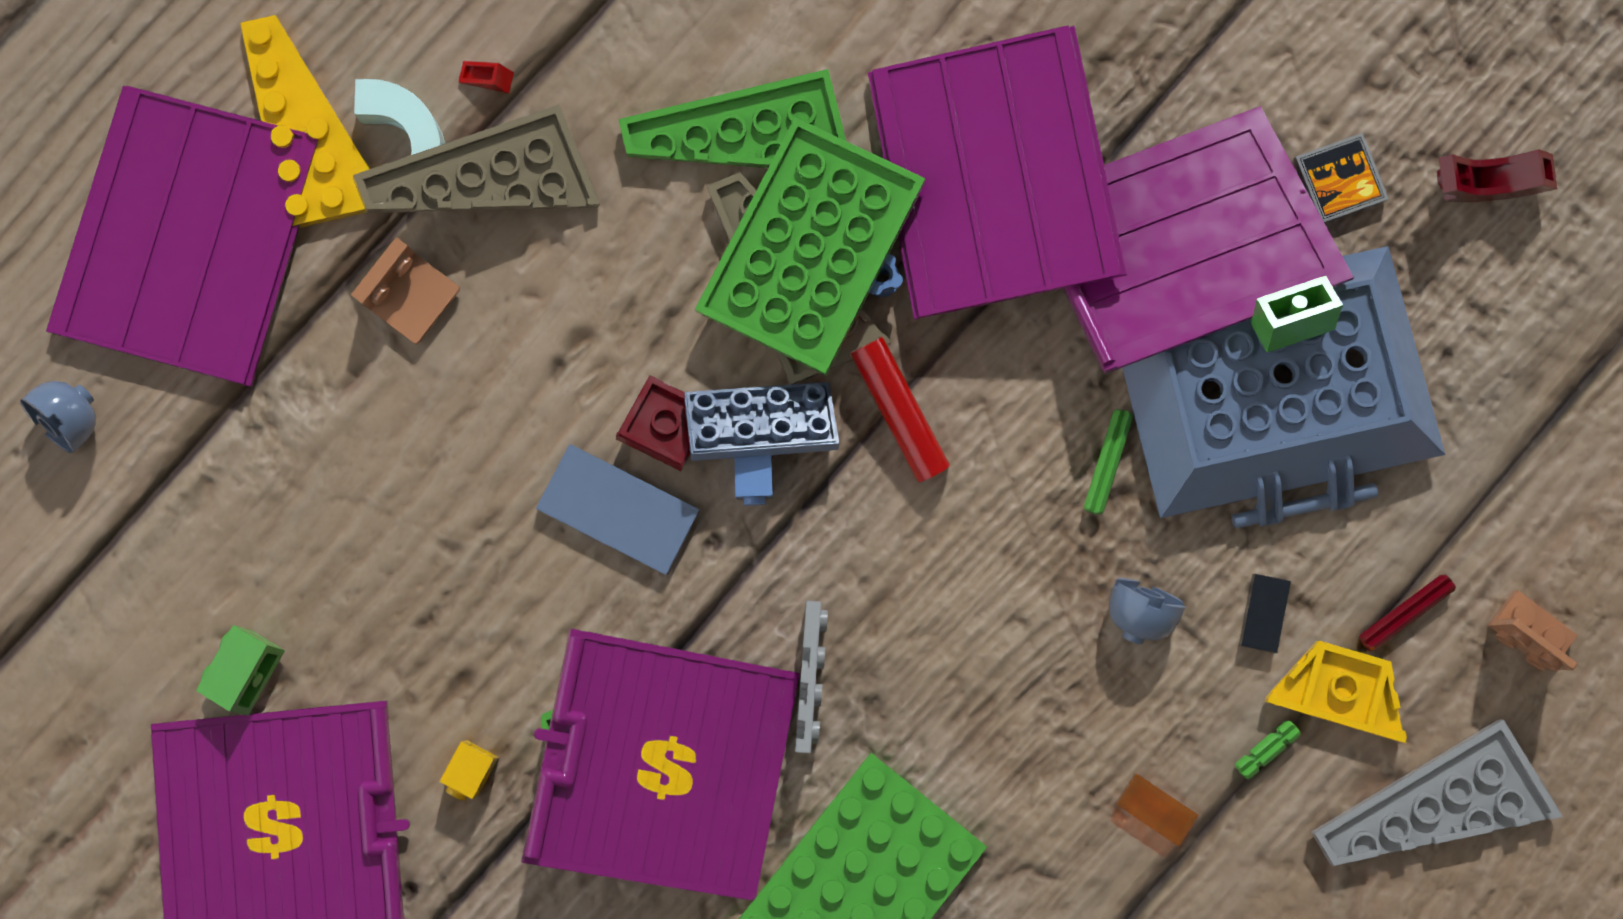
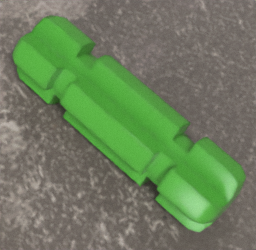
M1284 721L1276 728V733L1271 732L1249 751V756L1244 755L1235 763L1236 769L1244 778L1251 779L1260 771V766L1265 767L1286 749L1285 745L1287 743L1292 744L1300 737V731L1291 721Z

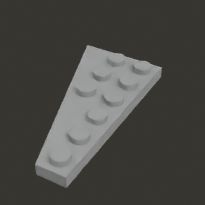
M1498 719L1311 831L1330 865L1336 866L1378 857V855L1411 850L1419 846L1433 843L1439 844L1490 833L1494 830L1528 825L1532 822L1546 819L1551 820L1563 816L1503 719Z

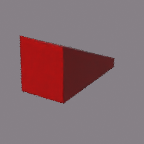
M463 61L458 82L509 94L514 72L500 63Z

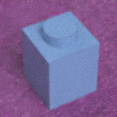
M772 455L734 458L736 499H743L744 506L766 505L765 499H773Z

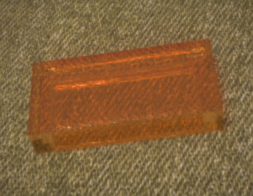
M1137 773L1133 774L1115 802L1117 806L1177 846H1180L1199 816Z

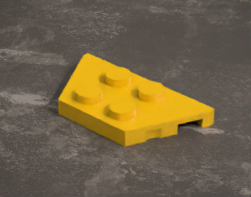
M1315 641L1265 697L1264 702L1406 743V731L1402 729L1398 710L1401 708L1399 697L1393 686L1395 678L1391 661L1323 641Z

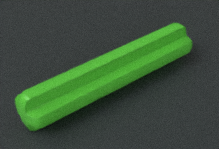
M1116 409L1112 414L1084 504V510L1089 513L1101 515L1104 512L1133 419V414L1128 411Z

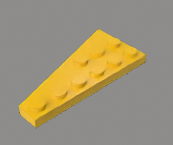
M276 15L241 22L240 25L261 121L278 125L271 132L272 142L279 148L290 146L294 140V135L290 129L308 133L311 138L318 139L302 195L293 194L288 197L285 203L286 210L295 216L292 226L300 225L299 228L367 213L353 181V175L370 168L303 61ZM285 160L278 167L279 176L286 182L295 181L300 176V166L294 160Z

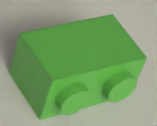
M1323 276L1257 298L1251 325L1268 353L1335 330L1343 304L1327 277Z
M233 625L230 631L223 636L220 642V649L212 663L203 671L201 682L196 691L229 712L249 715L285 650L252 630Z

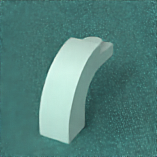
M355 79L354 115L362 124H388L404 130L409 135L411 141V155L445 144L438 123L424 103L413 93L388 81Z

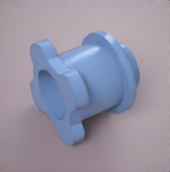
M891 254L888 255L879 273L887 274L889 279L883 283L875 280L870 290L872 295L879 297L890 296L903 283V278L895 266L896 259Z

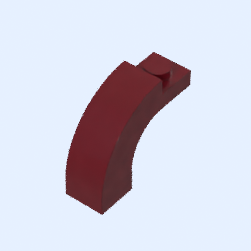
M1540 149L1513 156L1485 160L1467 159L1454 154L1439 157L1440 169L1437 171V181L1443 190L1445 201L1483 202L1504 200L1557 189L1553 154Z

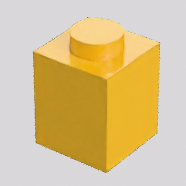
M468 740L461 741L439 782L448 786L445 791L459 800L466 801L467 797L474 799L482 791L499 757Z

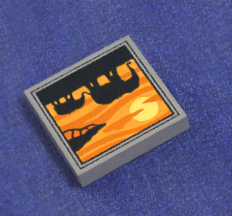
M1363 133L1296 156L1293 159L1298 175L1324 223L1376 206L1389 199Z

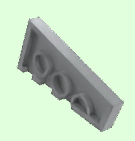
M806 601L795 752L811 753V743L818 744L820 721H813L814 706H821L823 684L815 683L816 669H824L825 647H818L819 632L827 631L828 610H821V602Z

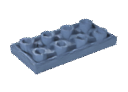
M829 382L684 392L691 461L838 450L839 448Z

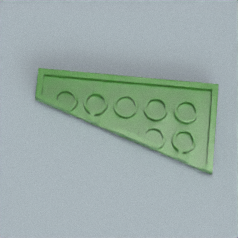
M828 69L618 119L627 156L633 158L769 168L795 117L846 141Z

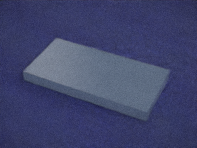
M569 444L536 507L537 510L665 575L668 574L700 512V509Z

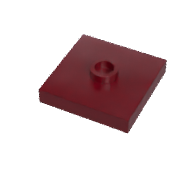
M649 375L617 432L616 440L674 469L682 471L691 454L684 392Z

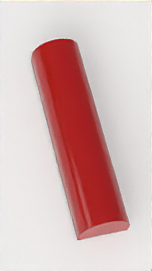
M883 336L849 353L918 483L923 482L949 468L951 465Z

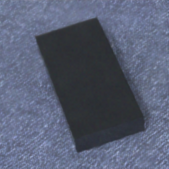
M1252 574L1238 646L1278 653L1291 581Z

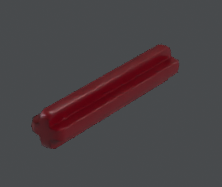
M1446 574L1439 575L1360 634L1359 638L1362 644L1369 651L1378 649L1454 592L1456 586Z

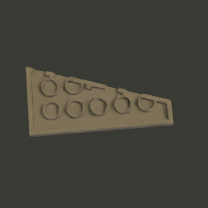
M559 105L353 175V181L367 213L598 208L600 206V202Z

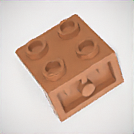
M396 237L352 292L351 296L414 344H419L459 293L460 287L415 254L408 245Z
M1519 590L1513 591L1488 625L1497 632L1495 635L1496 639L1511 649H1515V647L1520 649L1527 655L1525 660L1540 671L1553 670L1558 672L1559 670H1574L1578 663L1565 653L1578 634Z

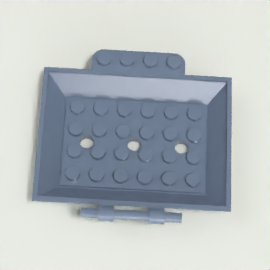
M1389 246L1343 256L1354 279L1333 287L1343 304L1336 329L1267 353L1251 325V318L1122 368L1160 518L1256 497L1255 510L1233 514L1231 516L1232 524L1235 529L1259 524L1260 527L1283 522V518L1327 508L1335 511L1353 507L1355 502L1378 497L1375 483L1354 487V475L1446 455ZM1355 349L1361 352L1364 358L1362 367L1354 368L1347 363L1345 358L1347 350ZM1285 365L1291 370L1292 380L1290 383L1283 384L1275 379L1273 374L1275 366ZM1214 381L1217 383L1221 390L1220 397L1215 400L1206 398L1201 391L1203 382ZM1328 482L1326 494L1287 503L1282 502V491Z

